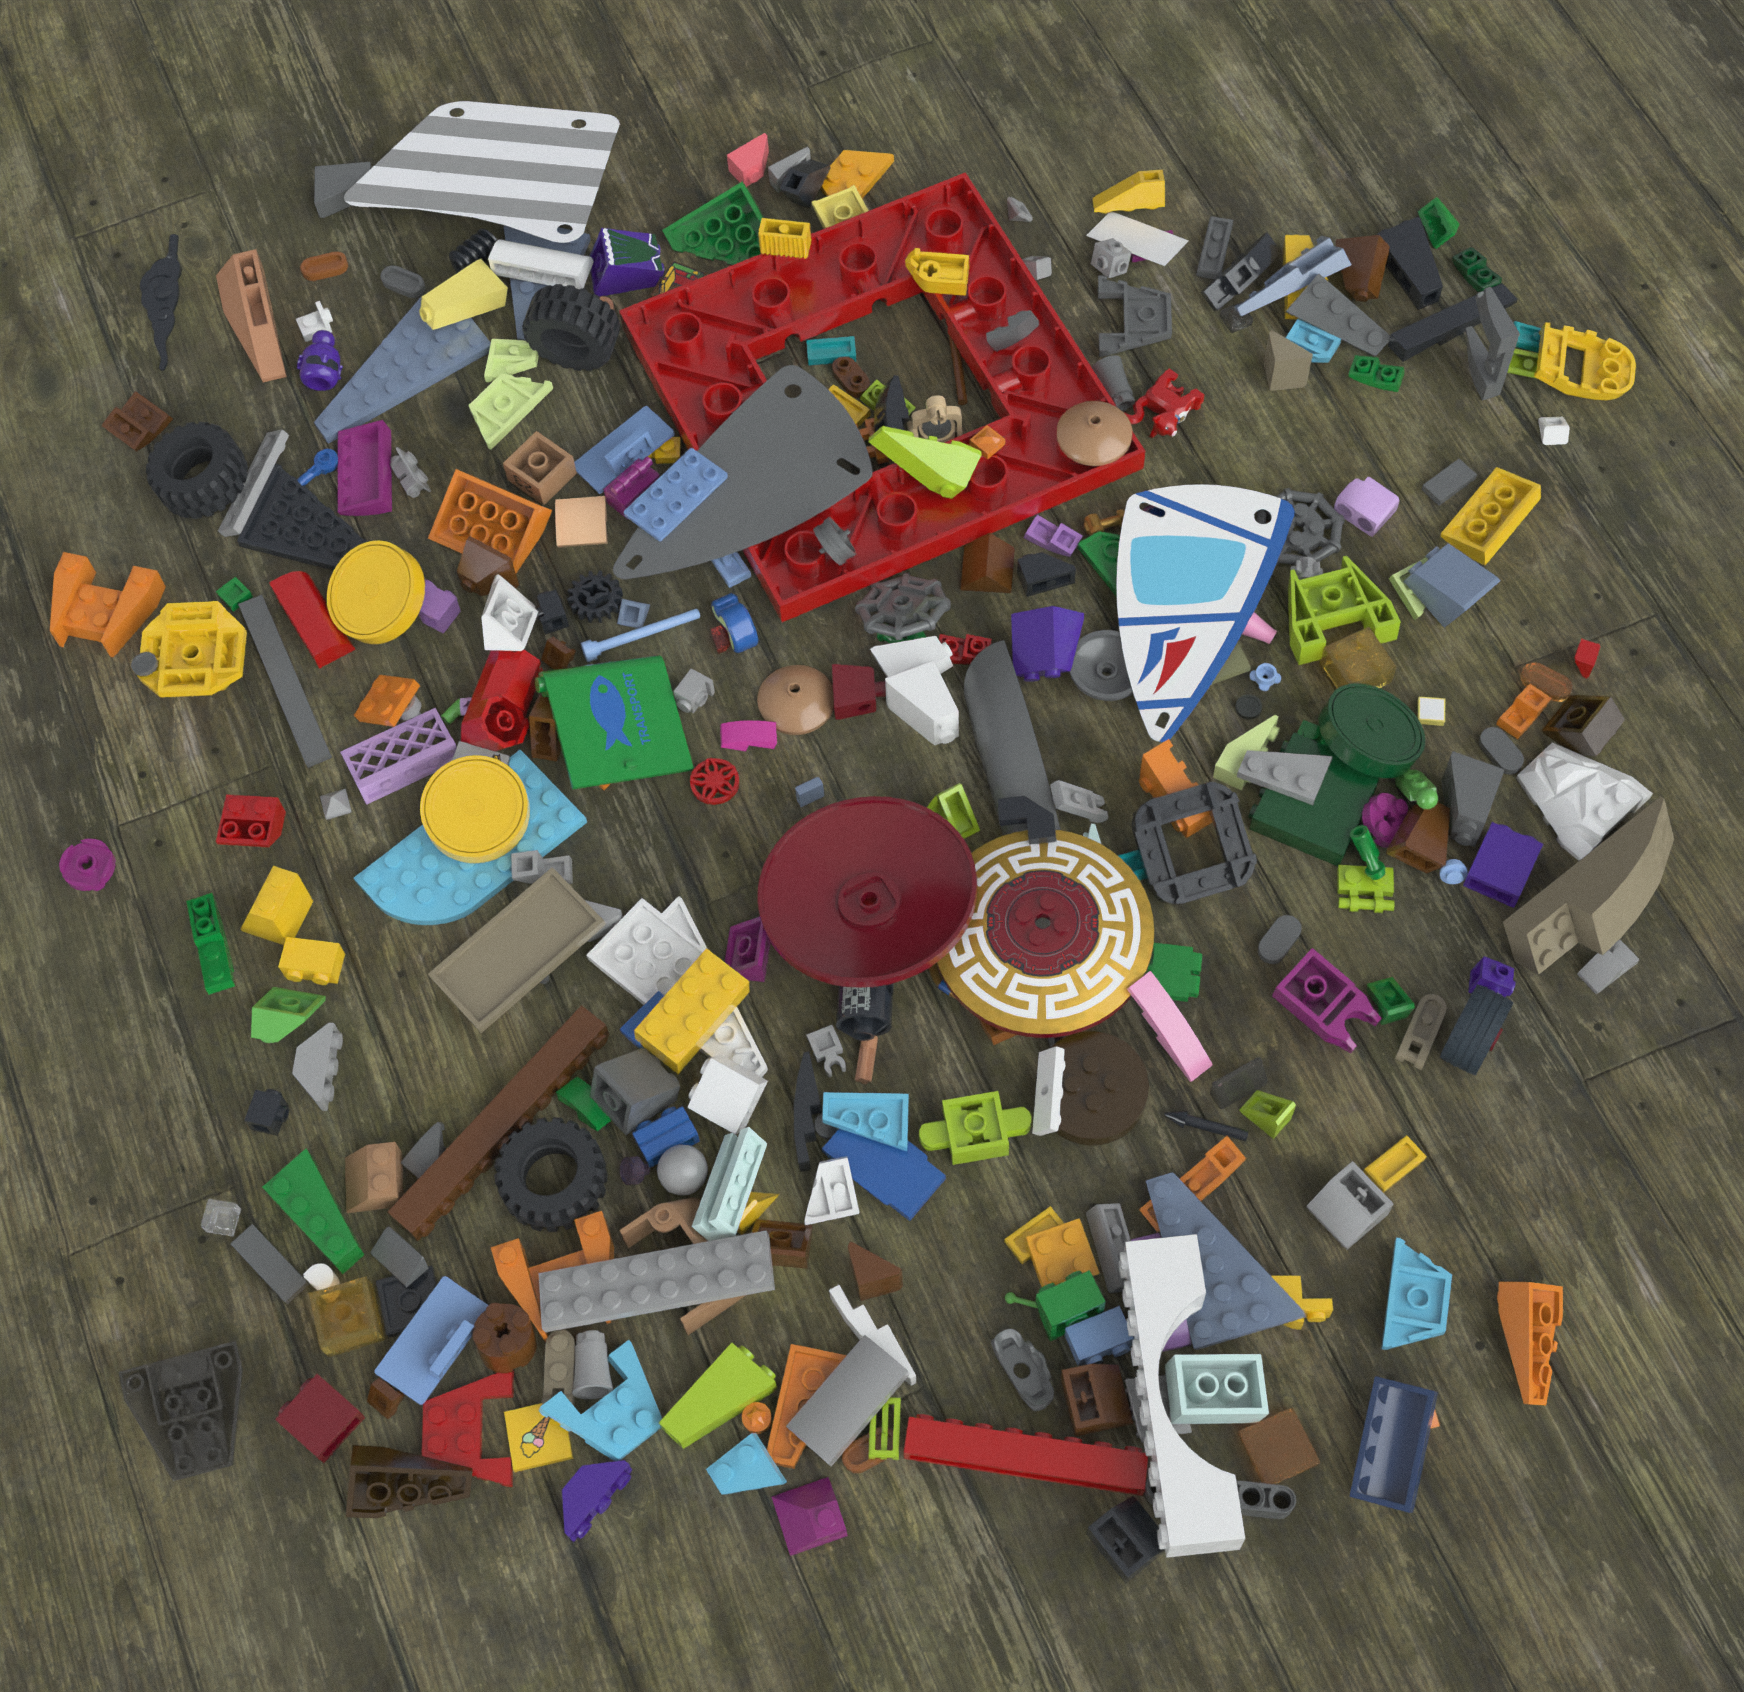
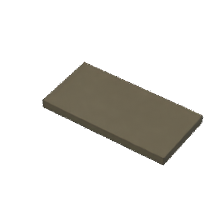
M552 867L428 973V976L477 1030L482 1033L602 929L606 923Z

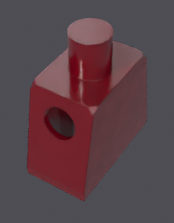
M832 664L835 720L875 712L876 697H886L885 681L875 682L874 668Z

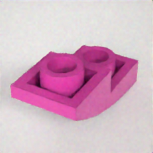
M735 721L723 723L720 726L721 748L746 751L750 745L774 749L777 744L776 722Z

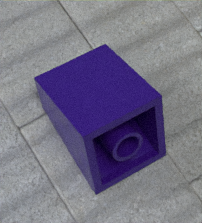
M1049 606L1011 614L1013 667L1016 676L1024 677V681L1033 682L1039 681L1040 676L1057 678L1060 677V673L1071 671L1084 621V613Z

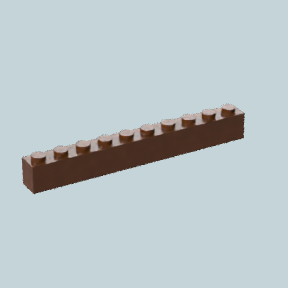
M581 1005L388 1211L392 1220L417 1242L422 1236L426 1237L435 1227V1222L442 1215H447L453 1209L455 1201L460 1195L469 1192L474 1185V1180L481 1173L487 1172L492 1167L494 1159L500 1153L499 1150L502 1144L508 1145L511 1142L508 1136L513 1131L517 1133L522 1131V1125L529 1122L531 1124L532 1118L539 1110L543 1111L548 1107L552 1100L551 1097L570 1082L571 1076L576 1070H581L586 1066L589 1056L596 1049L599 1050L606 1044L609 1036L606 1024Z

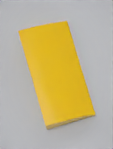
M1496 467L1442 531L1441 537L1469 558L1482 565H1486L1541 499V485Z

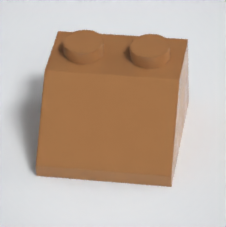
M396 1142L366 1145L345 1157L347 1213L392 1208L404 1195L403 1164L401 1163L402 1152Z

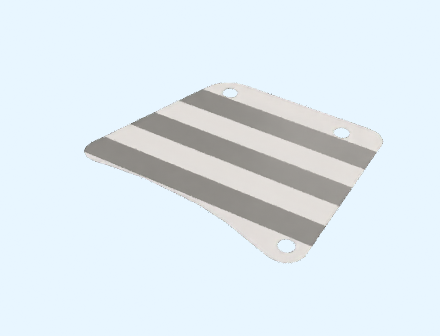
M470 101L448 103L436 108L346 192L344 200L350 205L359 207L418 209L474 217L506 225L553 242H571L578 239L584 233L620 123L614 116L601 113ZM454 108H461L465 111L460 117H452L449 114ZM582 119L586 121V126L577 129L572 127L571 123L574 120ZM568 224L572 226L573 230L569 234H560L557 232V228L560 225Z

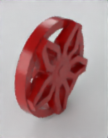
M707 758L694 768L690 776V786L694 796L706 804L718 805L732 799L739 789V774L735 766L723 759ZM710 765H713L714 771L709 770ZM717 765H722L724 767H722L719 771V767ZM703 768H705V773H699ZM734 776L735 783L732 787L728 781ZM704 778V781H699L696 779ZM695 785L703 787L702 795L696 790ZM718 792L725 795L720 798H713Z

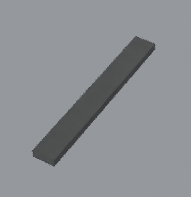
M263 595L238 604L307 767L309 768L332 758Z

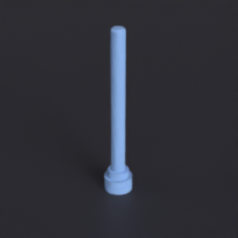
M693 609L600 642L596 640L581 642L584 657L587 662L597 659V656L601 655L603 651L699 619L700 612L698 609Z

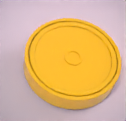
M369 541L356 546L339 561L328 584L327 607L333 623L344 634L367 644H382L399 637L412 625L421 610L425 595V580L422 569L410 553L392 543Z
M473 755L452 760L433 774L422 793L420 815L430 840L443 854L460 862L485 863L502 857L519 843L529 823L530 803L521 779L512 768L497 759Z

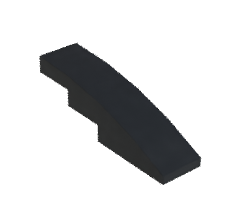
M809 1052L803 1053L794 1101V1137L800 1172L811 1170L806 1143L816 1141L811 1115L822 1113Z

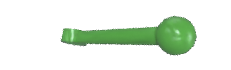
M1008 1292L1005 1295V1301L1009 1304L1016 1302L1037 1308L1034 1301L1016 1297L1012 1292Z

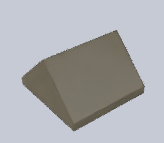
M1273 330L1269 332L1264 359L1269 390L1305 387L1313 354Z

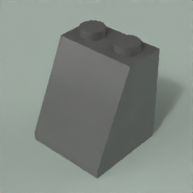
M1452 751L1441 780L1444 804L1450 808L1448 830L1450 839L1464 846H1476L1505 769Z
M643 1047L597 1065L594 1068L590 1097L617 1127L627 1135L636 1129L640 1123L649 1120L674 1103L678 1098L680 1085L677 1078L661 1066L659 1059Z

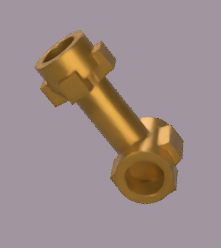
M1123 509L1117 510L1116 516L1099 519L1098 514L1086 516L1084 519L1086 534L1092 536L1099 531L1105 532L1104 529L1117 525L1122 527L1125 511Z

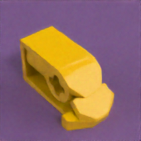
M915 248L908 254L905 260L906 268L919 287L925 292L966 296L969 255L920 252V248Z

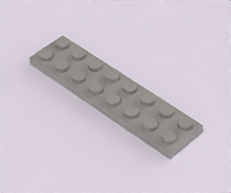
M766 1230L539 1273L542 1329L544 1332H550L775 1290L769 1234Z

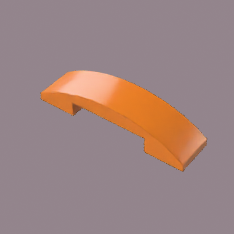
M1228 1136L1205 1154L1206 1157L1180 1178L1200 1201L1214 1191L1247 1159ZM1150 1200L1139 1210L1154 1229L1160 1232L1152 1201Z

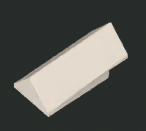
M499 574L494 577L482 614L485 650L522 651L527 644L538 611L532 602Z

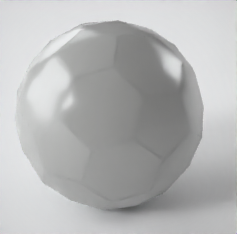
M679 1144L663 1153L658 1162L657 1173L661 1185L668 1192L676 1195H689L696 1192L704 1184L708 1174V1166L704 1155L697 1148Z

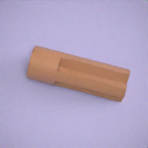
M877 1036L872 1040L861 1041L855 1076L856 1082L868 1084V1082L872 1081L878 1042Z

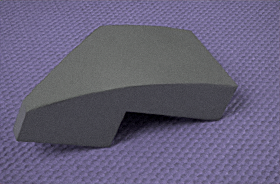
M442 1122L434 1124L401 1162L417 1178H420L446 1150V1147L443 1145L442 1130H445Z

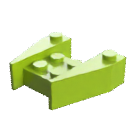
M1343 556L1340 570L1302 580L1298 579L1294 569L1290 571L1288 584L1290 647L1298 665L1323 659L1326 639L1322 633L1323 630L1357 621L1362 622L1372 646L1397 640L1401 621L1392 602L1348 556Z

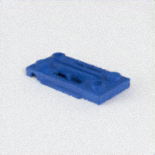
M839 1129L822 1148V1153L830 1159L848 1156L852 1179L884 1205L891 1206L908 1221H911L946 1179L944 1173L927 1161V1155L909 1141L907 1151Z

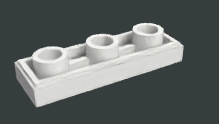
M1053 1047L1039 1052L1032 1134L1042 1136L1056 1132L1061 1123L1060 1101L1063 1096L1062 1075L1065 1069L1063 1048Z

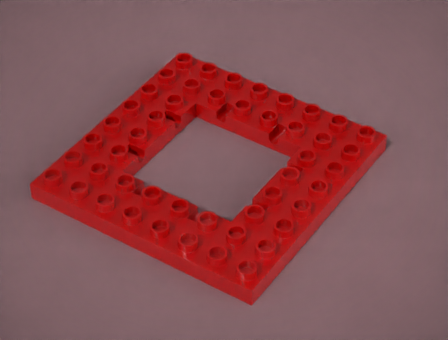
M966 172L812 233L809 254L806 259L804 257L780 256V254L777 256L767 255L766 253L760 254L619 310L622 329L688 450L693 448L698 451L730 415L767 381L756 362L757 359L784 349L785 339L791 334L797 336L801 342L872 313V305L878 299L885 302L887 306H890L923 292L940 320L946 319L948 334L982 389L986 390L989 388L991 404L1001 419L987 425L1005 439V445L989 459H986L981 454L966 488L952 499L931 491L898 464L894 463L872 472L871 478L865 484L809 520L766 541L743 549L781 622L968 544L988 533H994L1144 469L1146 451L1133 431L1131 444L1126 453L1118 460L1106 465H1083L1070 459L1061 450L1057 441V425L1062 415L1069 408L1087 401H1101L1116 405ZM915 248H920V252L969 255L966 296L925 292L919 287L906 268L905 260L908 254ZM1031 310L1039 320V326L1019 342L996 352L987 342L986 333L994 331L997 327L1009 326L1008 317L1016 315L1020 311ZM985 426L944 443L951 444L953 440L970 446V439ZM828 517L834 520L844 531L849 529L851 532L847 536L856 551V555L847 559L846 563L842 566L838 565L826 552L820 553L819 550L823 547L813 531L817 525L824 523V520Z

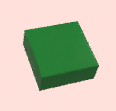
M236 577L215 591L217 596L232 612L239 608L238 604L253 598L251 592Z

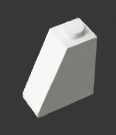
M936 636L874 646L870 649L887 678L933 660L940 674L953 667L950 656L953 655L946 642L941 644Z

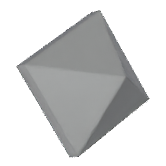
M1013 197L1007 198L1010 221L1031 222L1033 220V217L1022 202Z
M346 789L320 796L326 820L352 812Z

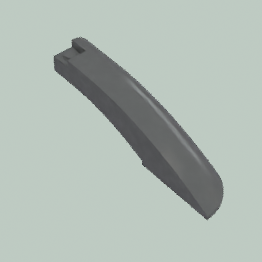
M999 641L986 647L974 658L967 670L964 682L966 706L998 821V799L1026 796L1053 813L1055 830H1060L1049 783L1025 700L1005 641ZM1027 823L1000 826L1002 836L1028 830Z

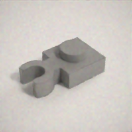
M833 1025L807 1034V1040L817 1063L825 1060V1073L829 1078L832 1077L830 1067L834 1064L839 1065L842 1072L846 1071L844 1059L837 1056L843 1053V1048Z

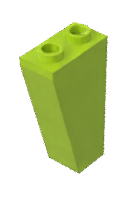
M731 1343L659 1422L660 1427L684 1449L742 1413L747 1405L759 1402L774 1393L777 1389L776 1381L774 1380L776 1375L764 1364L759 1367L753 1362L754 1356L747 1348L742 1345L738 1348Z

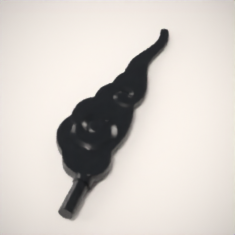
M176 234L169 236L166 257L156 261L140 281L141 303L147 310L150 322H152L154 343L161 357L159 365L161 371H164L168 364L166 342L175 325L174 311L180 292L178 279L182 273V266L178 261L179 236Z

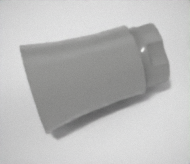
M596 1330L578 1333L576 1335L577 1345L575 1346V1373L572 1394L581 1399L603 1398L614 1390L609 1372L607 1344L605 1343L604 1333Z

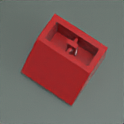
M226 794L216 843L222 845L270 847L281 836L286 814L279 798Z

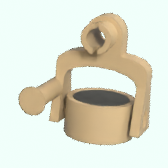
M932 396L926 400V409L912 413L911 421L907 422V429L913 432L914 437L928 439L929 436L937 437V442L944 443L954 439L955 432L957 437L962 435L961 409L957 406H946V400L943 396Z

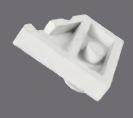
M848 1156L819 1162L805 1215V1225L859 1214Z

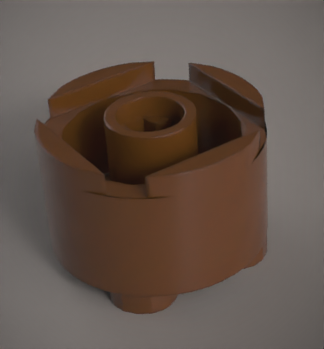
M491 1303L474 1324V1343L480 1358L490 1370L498 1373L513 1372L512 1369L519 1366L524 1367L534 1357L537 1349L536 1335L529 1315L522 1308L513 1304Z

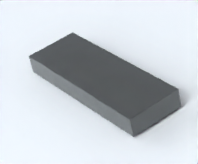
M1210 216L1197 269L1198 277L1216 279L1222 274L1234 220Z
M253 1224L231 1243L236 1251L287 1305L309 1285Z

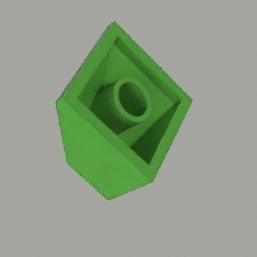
M273 987L252 1007L251 1038L261 1039L265 1043L280 1041L304 1023L325 1002V996Z

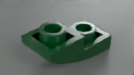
M1470 247L1452 257V261L1458 271L1478 293L1484 291L1485 288H1492L1502 283V277L1486 266L1487 258L1474 248Z

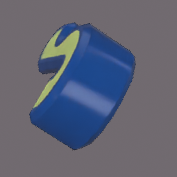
M730 593L712 601V611L716 619L727 630L733 651L740 653L757 646L758 636L748 610L738 601L737 596Z

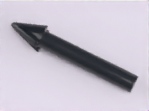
M1188 1111L1164 1113L1166 1117L1182 1128L1186 1125L1245 1142L1248 1137V1130L1187 1114Z

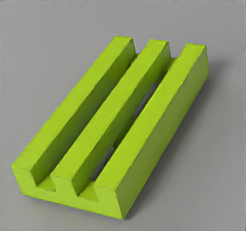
M890 1397L883 1405L881 1450H875L876 1415L871 1419L869 1459L881 1458L887 1460V1458H893V1460H899L901 1398ZM889 1405H894L893 1451L887 1450Z

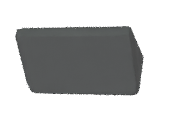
M390 1226L384 1230L370 1252L405 1287H408L429 1269L424 1257Z

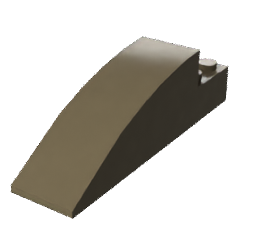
M1663 797L1656 799L1503 921L1516 963L1539 975L1577 943L1604 955L1625 934L1649 903L1661 882L1674 841Z

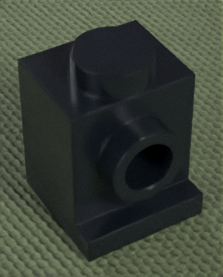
M556 589L540 593L537 596L539 606L535 607V609L538 611L537 615L545 635L569 627Z

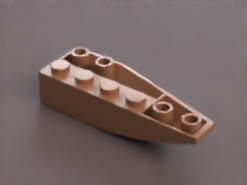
M257 250L234 254L216 275L223 312L261 380L267 382L287 377L264 268Z

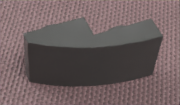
M1031 310L1020 311L1016 315L1008 317L1009 326L997 327L994 331L987 332V342L996 352L1005 349L1034 331L1039 326V320Z

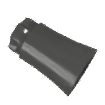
M1113 355L1097 361L1092 366V369L1117 408L1123 412L1131 408L1135 400L1132 396L1133 391L1128 383L1121 357Z

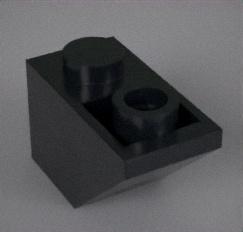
M812 159L794 166L787 173L780 190L791 202L810 208L831 167Z

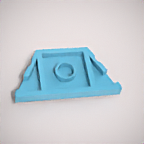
M1396 1238L1394 1243L1381 1345L1383 1350L1436 1337L1446 1332L1452 1274L1441 1266L1434 1265L1431 1259L1424 1254H1418L1405 1245V1241L1401 1238Z

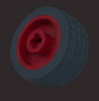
M1477 984L1448 1038L1440 1058L1467 1073L1476 1075L1488 1051L1492 1052L1503 1031L1501 1026L1514 1002L1499 993H1495L1491 989H1487V987Z

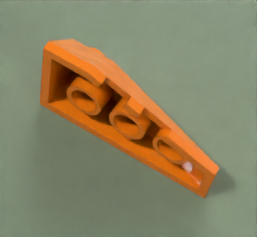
M1499 1282V1291L1497 1293L1499 1315L1523 1403L1546 1405L1552 1376L1549 1359L1551 1352H1556L1558 1344L1553 1340L1555 1327L1561 1326L1563 1318V1287L1533 1282Z

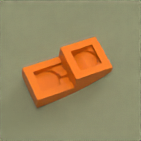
M1529 684L1498 719L1496 725L1516 739H1519L1552 698L1532 684Z

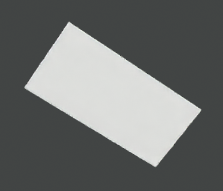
M1112 211L1086 235L1098 241L1114 238L1122 243L1132 254L1163 266L1188 242L1186 239Z

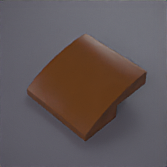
M135 391L123 408L120 410L115 407L101 426L137 452L154 440L169 425L173 418Z

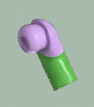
M472 697L457 699L440 716L441 719L450 725L459 716H465Z

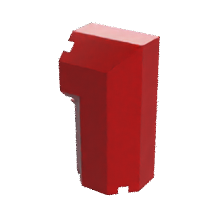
M524 649L515 652L504 650L490 651L462 721L461 742L491 751H498L523 743L530 725L528 718H525L536 691L535 678L539 677V672L543 671L542 667L539 668L541 662L538 658Z

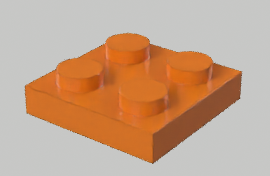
M379 675L373 682L364 700L361 701L354 716L359 722L395 727L420 685L415 679Z

